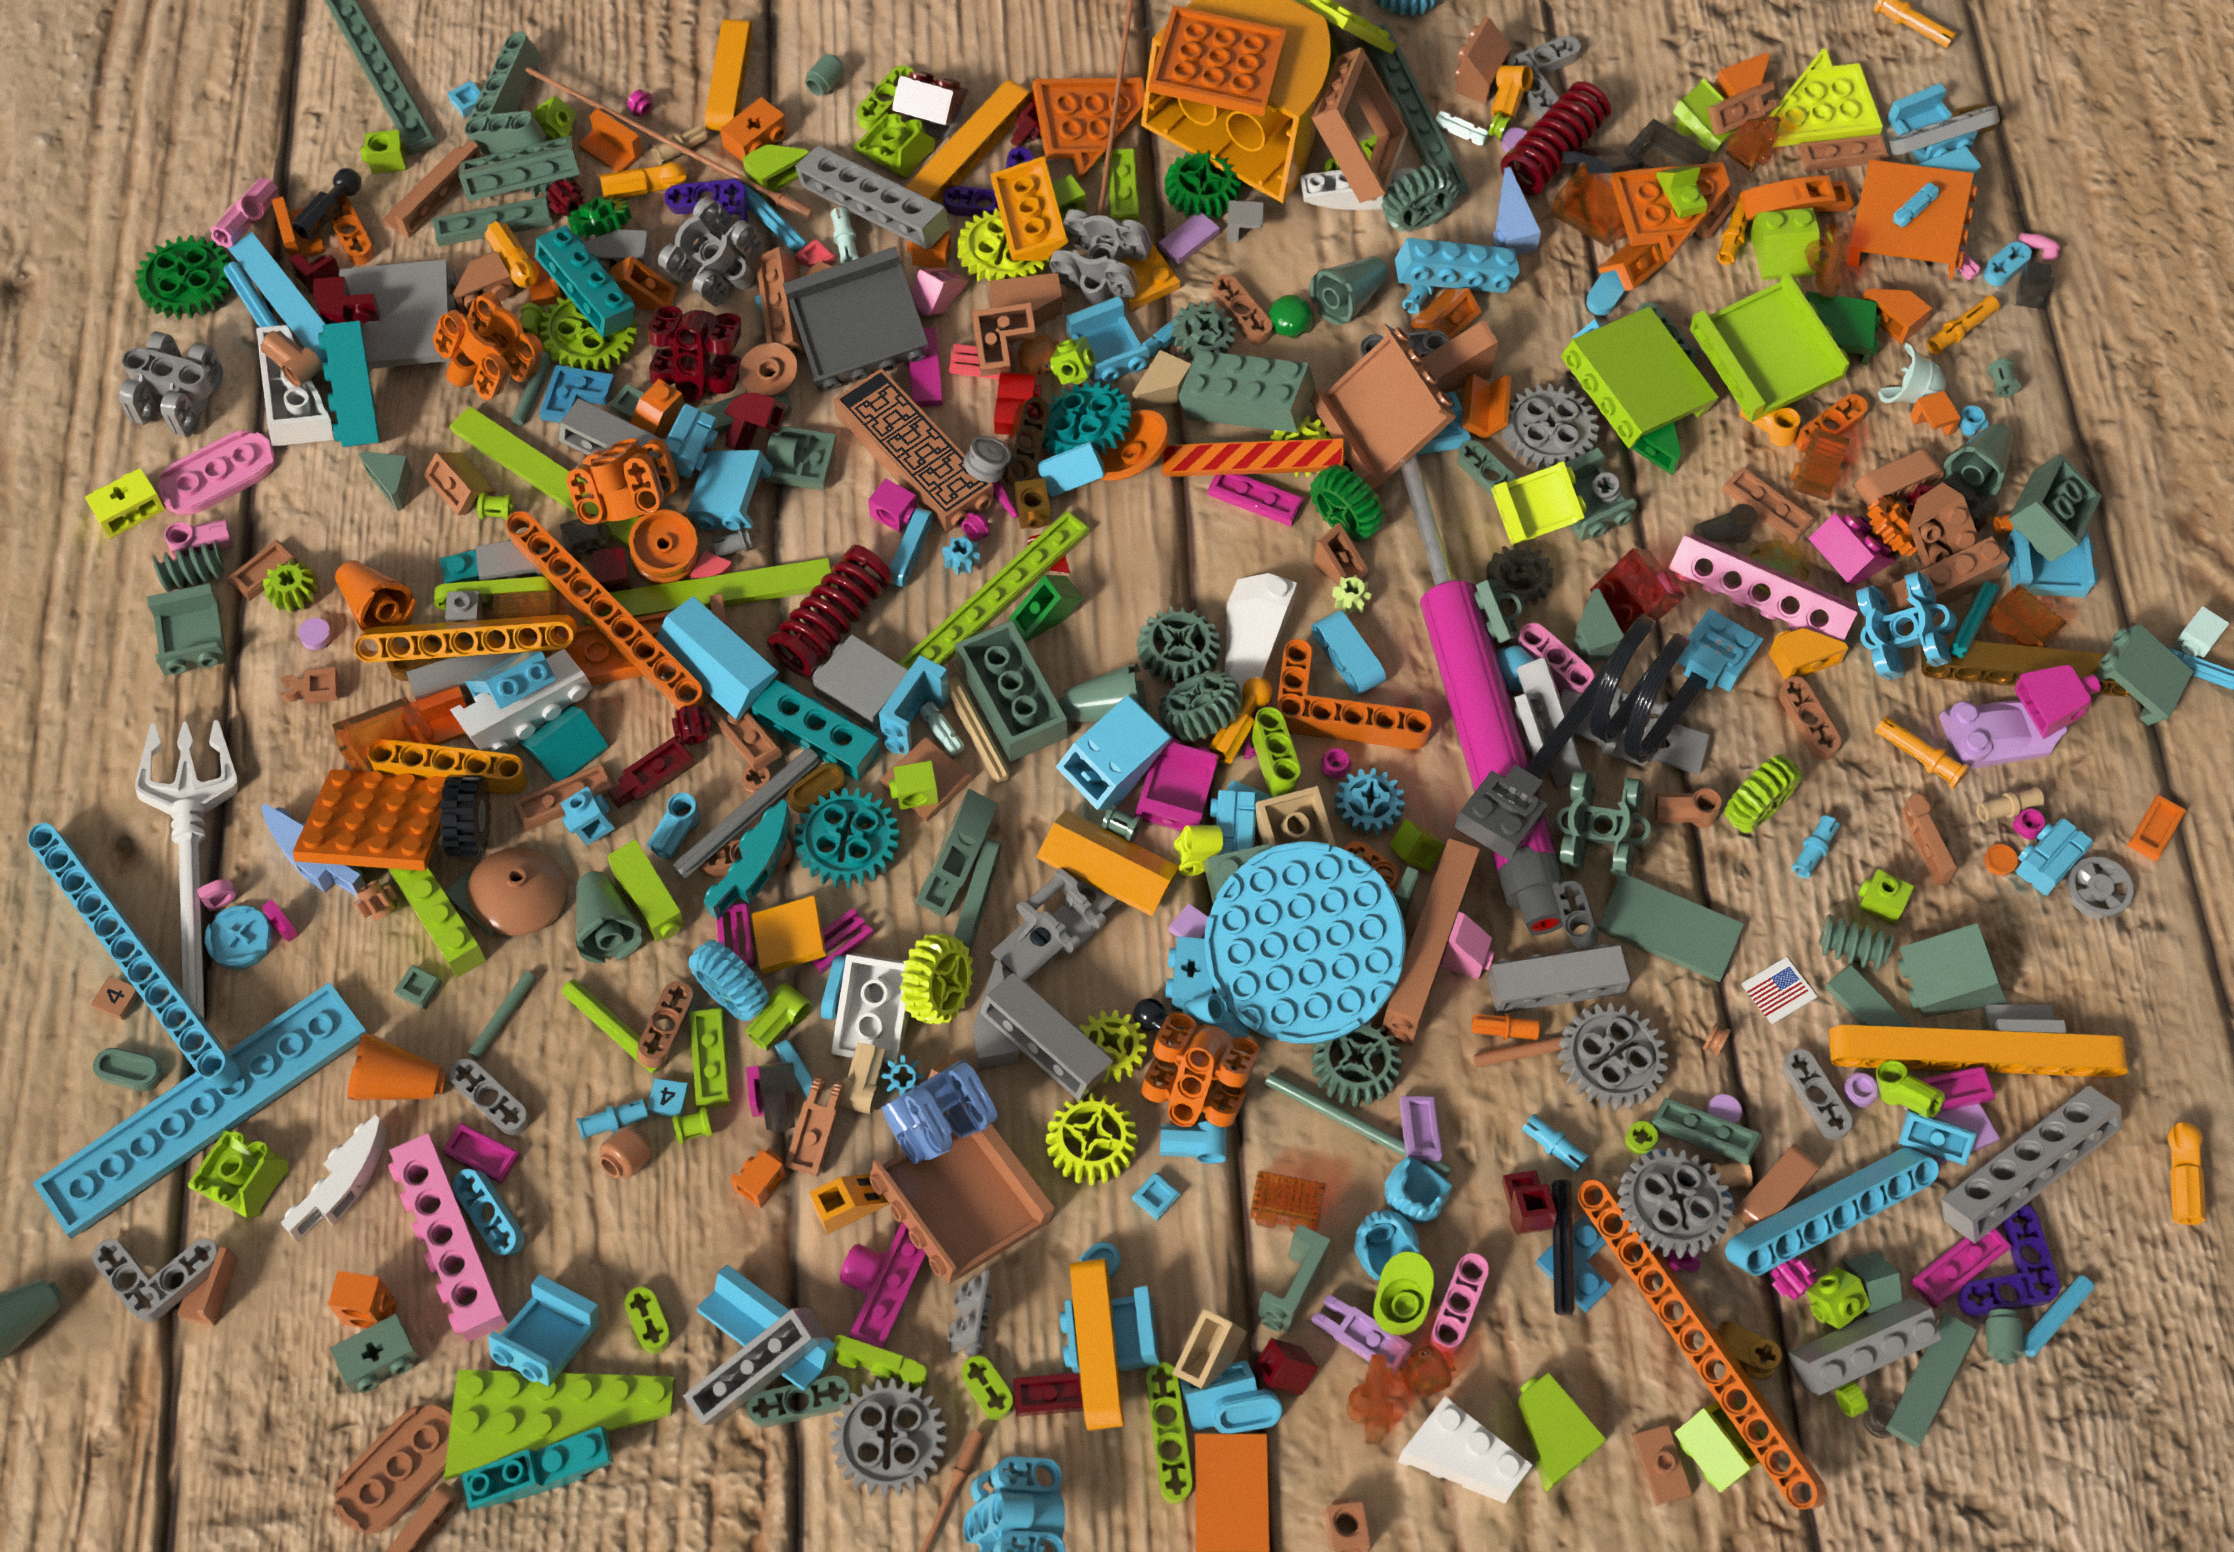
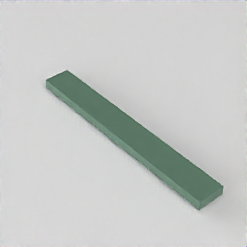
M324 0L396 130L399 129L402 140L410 155L412 156L437 146L434 135L357 0Z
M1387 22L1375 25L1390 33L1389 40L1397 44ZM1362 39L1423 164L1427 168L1432 164H1435L1436 167L1443 166L1455 180L1459 192L1456 197L1468 194L1469 186L1398 44L1393 53L1390 54Z

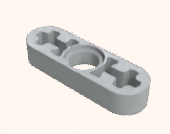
M1804 1049L1792 1050L1782 1065L1785 1077L1820 1133L1829 1140L1837 1141L1843 1139L1853 1124L1849 1111L1814 1056ZM1795 1060L1798 1064L1804 1063L1806 1065L1803 1071L1800 1068L1794 1069L1792 1067ZM1805 1077L1809 1079L1805 1084H1802ZM1811 1087L1821 1088L1826 1094V1100L1823 1102L1812 1100L1808 1094V1089ZM1831 1104L1832 1108L1828 1112L1826 1108ZM1832 1118L1834 1121L1840 1120L1842 1125L1838 1128L1837 1126L1831 1127L1828 1123Z
M460 1059L451 1066L449 1077L455 1089L504 1134L516 1136L527 1129L529 1116L524 1106L474 1060ZM463 1071L466 1073L471 1072L478 1084L474 1088L467 1079H461L459 1074ZM493 1089L498 1092V1099L493 1104L485 1105L480 1102V1097L484 1091ZM504 1106L511 1115L518 1116L519 1121L516 1124L511 1121L508 1122L504 1113L500 1111Z

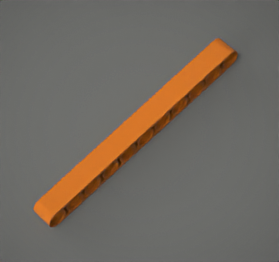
M1598 1180L1583 1182L1577 1193L1581 1207L1788 1503L1797 1509H1817L1821 1507L1827 1498V1488L1659 1249L1656 1248L1651 1252V1241L1645 1240L1640 1243L1643 1249L1642 1258L1636 1262L1633 1259L1632 1252L1635 1246L1639 1244L1637 1241L1641 1233L1639 1231L1631 1233L1627 1231L1632 1223L1631 1220H1623V1227L1620 1232H1614L1613 1221L1616 1217H1621L1624 1210H1626L1617 1207V1203L1621 1198L1617 1194V1190L1611 1184ZM1601 1188L1603 1199L1600 1204L1595 1205L1593 1201L1594 1192ZM1660 1273L1663 1277V1285L1660 1290L1656 1291L1652 1281L1654 1276ZM1680 1301L1684 1307V1313L1679 1320H1676L1673 1315V1307ZM1698 1331H1701L1705 1337L1703 1347L1698 1350L1694 1346L1693 1338ZM1721 1360L1725 1364L1726 1373L1719 1380L1714 1374V1367ZM1741 1390L1747 1396V1404L1742 1410L1735 1403L1736 1394ZM1762 1420L1769 1428V1433L1765 1440H1761L1756 1433L1757 1425ZM1783 1451L1791 1459V1464L1787 1471H1783L1778 1465V1457ZM1805 1482L1813 1490L1812 1499L1807 1503L1801 1499L1799 1491L1801 1485Z

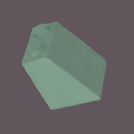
M1978 923L1899 947L1903 957L1897 960L1903 979L1910 978L1913 987L1907 990L1913 1009L1920 1008L1924 1017L1984 1008L1989 1004L2002 1005L2007 1003L1990 951Z

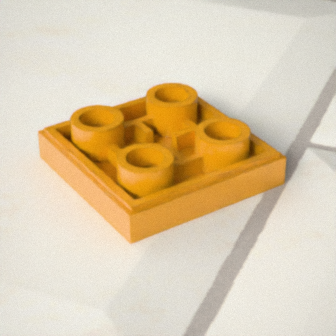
M814 895L752 914L759 967L763 975L827 956L818 901Z

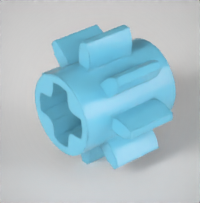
M966 535L955 539L951 537L950 546L942 548L943 557H945V568L952 567L956 575L966 572L972 573L973 563L980 564L981 562L980 554L978 553V543H971Z
M904 1054L900 1055V1062L895 1064L888 1059L887 1064L891 1068L889 1072L881 1073L882 1078L890 1079L891 1081L887 1085L886 1090L889 1092L896 1087L899 1089V1094L902 1095L906 1089L914 1088L916 1086L914 1084L916 1079L924 1078L922 1073H915L914 1071L919 1062L913 1060L910 1064L906 1063ZM900 1067H905L907 1073L911 1074V1078H905L904 1084H900L897 1078H893L894 1074L899 1073Z

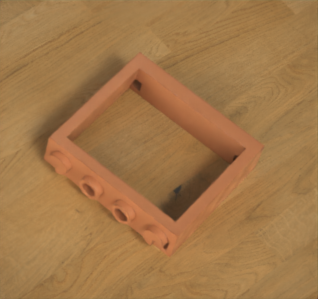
M1360 47L1336 57L1311 119L1358 201L1362 203L1368 200L1375 201L1377 197L1386 194L1408 130L1363 48ZM1352 93L1378 137L1370 160L1344 117Z

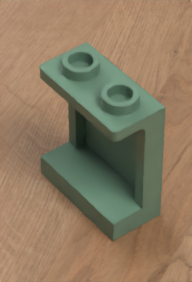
M1599 448L1565 462L1566 467L1570 466L1576 479V484H1573L1576 496H1582L1587 512L1583 513L1584 519L1581 522L1570 525L1581 542L1591 537L1598 538L1616 525L1619 527L1624 526L1633 518L1637 505L1634 498L1626 501L1622 494H1620L1616 501L1611 503H1603L1596 499L1592 483L1599 474L1606 473L1602 468L1605 456ZM1610 482L1604 483L1605 487L1600 486L1603 493H1609L1608 489H1614Z
M211 583L147 597L148 607L154 616L159 651V654L155 655L156 662L164 675L182 674L187 670L201 667L209 668L219 663L228 662L219 599Z
M2141 624L2119 630L2112 637V645L2108 653L2100 660V668L2095 676L2100 682L2109 678L2114 679L2144 706L2139 718L2145 724L2151 725L2170 718L2193 670Z
M1298 1224L1292 1236L1288 1258L1302 1265L1284 1299L1264 1291L1257 1315L1258 1318L1262 1319L1261 1322L1264 1326L1276 1332L1283 1330L1289 1333L1325 1262L1331 1239Z

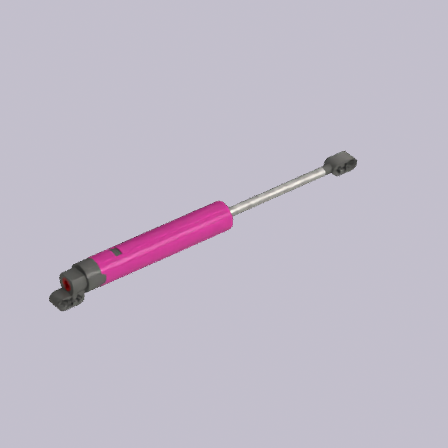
M1377 334L1365 337L1360 345L1362 358L1384 337ZM1415 454L1401 467L1435 583V586L1421 598L1420 607L1475 793L1491 770L1505 778L1515 764L1525 769L1529 764V759L1494 643L1486 625L1487 620L1484 610L1479 608L1474 593L1478 591L1477 587L1471 582L1457 581L1452 578ZM1543 815L1542 820L1511 861L1491 850L1506 904L1511 908L1521 909L1531 936L1547 934L1564 926L1570 941L1575 947L1588 949L1595 945L1599 938V930L1590 901L1581 884L1572 880L1565 881L1545 815ZM1571 897H1575L1579 910H1572L1570 905ZM1578 926H1589L1588 930L1585 933L1579 935L1574 934V931Z

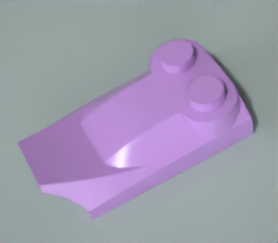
M2020 699L1980 705L1959 702L1951 709L1942 710L1939 715L1955 760L1962 765L1968 764L1970 766L1969 769L2050 756L2056 743L2067 732V727H2064L2043 739Z

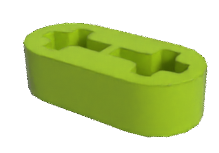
M646 1287L634 1288L627 1294L624 1302L640 1345L645 1351L653 1354L661 1353L667 1349L671 1342V1332L654 1293ZM641 1297L645 1302L650 1301L646 1304L649 1315L645 1317L642 1316L638 1308H634L637 1306L636 1300ZM653 1323L657 1332L664 1331L659 1335L660 1341L657 1343H653L651 1339L645 1340L650 1336L647 1325Z
M982 1356L968 1358L961 1368L964 1385L989 1419L1003 1420L1007 1418L1013 1409L1011 1391L987 1358ZM976 1366L978 1370L986 1369L983 1372L984 1379L987 1382L986 1385L983 1386L976 1377L973 1379L969 1378L972 1375V1367ZM990 1390L993 1391L998 1399L1003 1396L1006 1398L1003 1401L1004 1408L1002 1410H999L996 1406L991 1409L989 1408L991 1398L988 1392Z

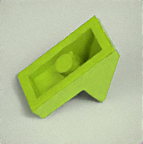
M1680 166L1656 173V177L1678 218L1706 212L1708 204L1696 184L1701 170L1700 167Z

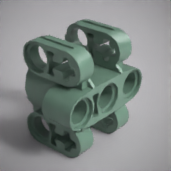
M1574 771L1570 789V798L1573 803L1571 806L1562 808L1556 817V824L1564 834L1560 852V863L1565 868L1583 869L1586 847L1589 842L1615 846L1610 871L1613 875L1631 877L1635 859L1634 847H1644L1653 838V828L1644 816L1635 814L1641 813L1644 802L1645 786L1641 779L1624 777L1625 785L1622 802H1618L1621 810L1594 807L1596 778L1589 772ZM1567 817L1569 829L1565 828V820ZM1603 819H1610L1613 822L1610 832L1606 834L1598 833V823ZM1634 824H1644V835L1640 838H1631Z

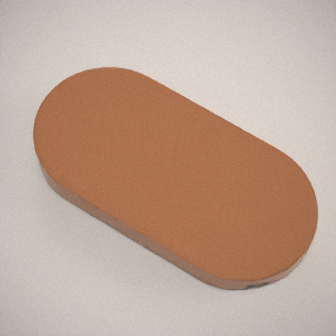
M434 1404L419 1405L408 1409L346 1469L337 1483L335 1506L338 1515L349 1527L362 1533H377L388 1529L445 1474L452 1412L441 1405Z

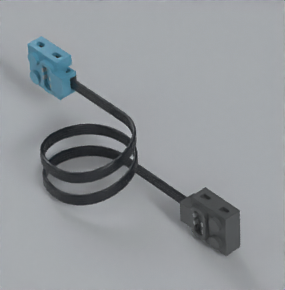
M1709 608L1688 638L1683 637L1679 633H1675L1607 723L1611 704L1622 675L1633 654L1656 624L1655 619L1641 613L1527 767L1522 769L1515 764L1505 778L1491 770L1459 812L1454 828L1511 861L1542 820L1548 803L1537 797L1543 784V780L1540 779L1590 711V730L1593 736L1605 743H1610L1617 739L1626 728L1624 739L1626 755L1640 763H1644L1659 749L1703 686L1711 690L1716 684L1728 692L1732 690L1757 655L1764 639ZM1677 662L1686 667L1683 675L1687 676L1688 679L1642 741L1646 723L1656 697L1669 672Z

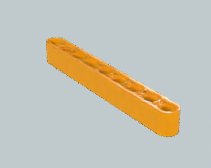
M1839 1025L1828 1030L1831 1064L1839 1067L1878 1068L1883 1062L1895 1060L1904 1064L1909 1070L1960 1071L1984 1066L1987 1073L2107 1078L2123 1076L2129 1072L2125 1040L2120 1036Z

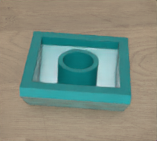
M571 705L563 709L557 718L545 722L529 738L518 743L555 783L575 775L609 749L608 744L585 711Z

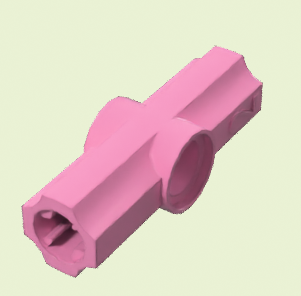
M263 177L259 178L237 202L227 208L226 213L210 228L211 238L218 245L225 246L226 248L231 247L254 222L263 217L264 212L272 204V199L279 197L278 187L273 181L266 180Z

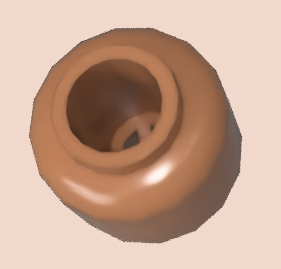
M619 1128L600 1147L599 1162L601 1167L608 1175L614 1178H631L648 1163L651 1157L649 1138L639 1129Z

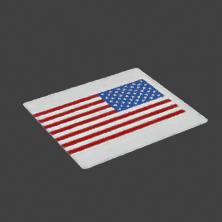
M1787 957L1741 983L1771 1024L1817 998V995Z

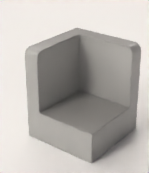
M1229 201L1227 242H1238L1239 228L1261 229L1263 227L1264 202Z

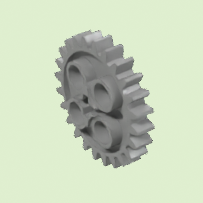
M1538 384L1534 393L1529 388H1525L1523 396L1516 393L1514 401H1510L1509 422L1506 427L1501 429L1503 431L1502 441H1508L1507 450L1516 449L1515 459L1522 456L1525 457V466L1530 462H1535V470H1539L1541 465H1546V468H1549L1561 461L1565 463L1593 450V447L1596 445L1599 425H1596L1598 416L1591 415L1593 406L1583 407L1585 397L1576 400L1574 398L1575 391L1573 390L1567 395L1564 393V386H1561L1558 391H1554L1552 384H1549L1547 390L1543 391Z
M1608 1003L1603 1012L1601 1007L1595 1004L1592 1014L1586 1008L1583 1009L1579 1015L1580 1018L1574 1016L1569 1023L1571 1026H1566L1562 1034L1565 1037L1561 1038L1558 1046L1564 1050L1560 1051L1557 1059L1567 1062L1563 1064L1560 1072L1571 1073V1076L1566 1081L1567 1085L1577 1083L1579 1087L1575 1094L1579 1095L1584 1091L1587 1092V1103L1592 1102L1594 1098H1598L1601 1109L1604 1108L1607 1102H1611L1614 1111L1618 1110L1621 1102L1624 1103L1627 1109H1631L1634 1105V1100L1642 1105L1647 1099L1646 1095L1652 1097L1657 1091L1655 1087H1659L1664 1081L1660 1075H1664L1668 1069L1666 1065L1662 1064L1668 1058V1054L1659 1050L1665 1045V1041L1654 1039L1659 1029L1648 1030L1649 1018L1641 1022L1637 1020L1638 1010H1635L1631 1015H1627L1625 1005H1622L1619 1011L1615 1012L1612 1003ZM1611 1031L1619 1032L1623 1040L1615 1038ZM1633 1042L1637 1044V1046L1624 1050L1619 1058L1614 1056L1627 1045ZM1583 1046L1592 1047L1596 1055L1587 1053ZM1607 1055L1611 1057L1595 1070L1588 1068L1600 1064ZM1629 1058L1638 1060L1642 1068L1634 1066ZM1602 1073L1610 1074L1614 1078L1615 1083L1606 1081Z
M1667 1148L1662 1157L1660 1152L1655 1149L1650 1158L1642 1154L1638 1163L1633 1161L1628 1168V1172H1625L1621 1179L1623 1184L1620 1185L1617 1194L1622 1197L1619 1199L1617 1207L1626 1210H1624L1620 1218L1624 1221H1632L1627 1230L1629 1233L1635 1231L1641 1233L1637 1241L1639 1244L1647 1239L1651 1241V1252L1658 1246L1663 1247L1664 1257L1668 1256L1671 1249L1675 1250L1678 1259H1682L1686 1249L1692 1257H1696L1700 1249L1706 1253L1709 1251L1712 1243L1717 1245L1722 1237L1721 1234H1724L1729 1227L1727 1222L1732 1216V1212L1728 1210V1207L1732 1203V1199L1722 1197L1728 1190V1186L1717 1185L1721 1174L1710 1175L1708 1173L1711 1167L1710 1163L1702 1167L1699 1166L1698 1155H1695L1690 1161L1686 1159L1685 1150H1682L1678 1157H1674L1671 1148ZM1678 1180L1685 1181L1689 1187L1681 1185ZM1646 1188H1652L1658 1195L1651 1194ZM1691 1211L1698 1212L1703 1218L1696 1217ZM1659 1219L1667 1220L1671 1226L1664 1225Z
M891 1378L888 1388H883L882 1383L878 1379L876 1380L874 1391H870L864 1384L862 1385V1397H858L852 1392L849 1394L852 1401L851 1407L840 1404V1410L845 1415L844 1418H833L834 1425L840 1428V1430L830 1432V1437L832 1440L840 1443L830 1448L832 1454L842 1455L835 1461L836 1467L843 1468L847 1466L843 1473L845 1480L856 1476L854 1482L856 1490L866 1483L868 1496H872L877 1488H881L883 1499L887 1498L889 1489H895L897 1496L902 1497V1487L906 1485L914 1493L916 1492L914 1481L919 1479L927 1484L926 1470L938 1472V1466L933 1459H944L945 1457L944 1452L937 1448V1446L947 1444V1437L938 1434L947 1429L946 1422L936 1421L942 1416L941 1408L930 1410L934 1404V1398L930 1396L921 1400L923 1395L922 1387H918L911 1393L909 1382L905 1381L901 1389L896 1387L895 1379ZM893 1407L892 1429L894 1438H892L890 1446V1468L885 1470L883 1463L886 1449L883 1438L887 1436L888 1408ZM875 1412L882 1416L879 1424L870 1427L863 1423L864 1417L869 1413ZM906 1414L915 1415L918 1418L917 1423L911 1428H904L899 1425V1420L902 1416ZM873 1448L879 1451L877 1459L869 1463L863 1462L860 1459V1455L865 1449ZM902 1450H911L915 1453V1458L908 1464L897 1462L896 1456Z

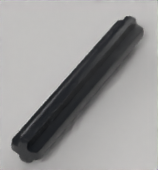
M1556 1179L1552 1183V1199L1557 1212L1553 1228L1554 1312L1557 1315L1567 1316L1572 1315L1575 1310L1572 1185L1567 1179Z

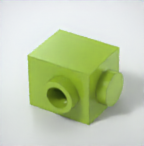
M1877 869L1872 879L1865 877L1857 895L1863 897L1858 909L1895 925L1906 906L1914 886Z

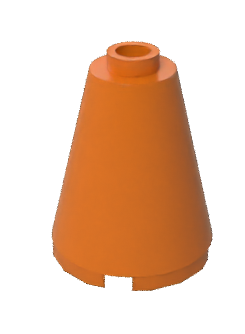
M357 560L347 561L338 568L335 575L336 583L363 632L372 627L406 625L411 619L416 603L412 597V591L407 585Z
M362 1034L356 1051L355 1066H352L347 1092L348 1099L354 1101L434 1099L436 1093H443L447 1074L441 1073V1065L373 1034Z

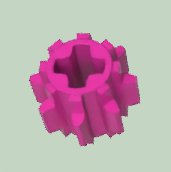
M1796 1256L1772 1270L1770 1274L1776 1280L1772 1285L1782 1297L1788 1295L1794 1301L1818 1282L1813 1276V1273L1817 1270L1806 1257L1801 1260Z

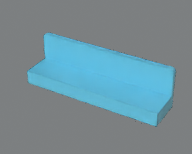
M729 1265L724 1266L718 1272L715 1291L697 1307L699 1314L744 1347L790 1311ZM828 1338L825 1339L781 1375L801 1390H806L831 1366L835 1344Z

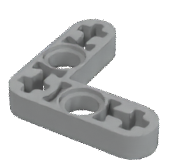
M1560 37L1513 55L1508 60L1507 65L1531 67L1533 72L1532 84L1537 85L1540 90L1524 91L1522 98L1539 120L1559 99L1543 75L1577 61L1581 45L1574 37ZM1538 56H1546L1550 61L1542 63L1536 58Z
M108 1239L99 1243L94 1249L92 1260L128 1310L142 1322L150 1323L160 1319L209 1277L219 1246L209 1239L197 1240L151 1279L130 1251L117 1240ZM112 1251L114 1252L115 1259L121 1264L117 1268L109 1262L107 1256ZM207 1251L209 1259L203 1262L201 1254ZM189 1263L196 1270L194 1273L186 1268ZM135 1272L137 1274L136 1283L128 1289H123V1278L127 1274ZM176 1273H184L183 1283L178 1288L170 1289V1278ZM143 1294L151 1300L150 1304L152 1307L149 1310H145L146 1307L141 1299L138 1298L139 1295Z

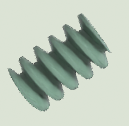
M214 540L213 550H209L205 543H201V553L198 554L192 546H189L188 556L186 557L180 549L176 550V559L172 560L167 552L164 553L162 563L158 561L155 555L153 556L158 580L167 592L174 590V582L179 589H185L187 580L192 586H197L199 576L205 583L211 581V573L217 580L223 578L225 565L217 540Z
M1829 914L1822 927L1819 945L1822 946V956H1826L1831 949H1834L1835 960H1839L1844 953H1847L1848 964H1852L1857 957H1860L1861 968H1865L1869 961H1873L1874 972H1878L1889 957L1894 934H1890L1885 941L1883 930H1878L1872 937L1870 926H1865L1859 933L1858 923L1852 922L1846 929L1845 919L1839 918L1833 925V917Z

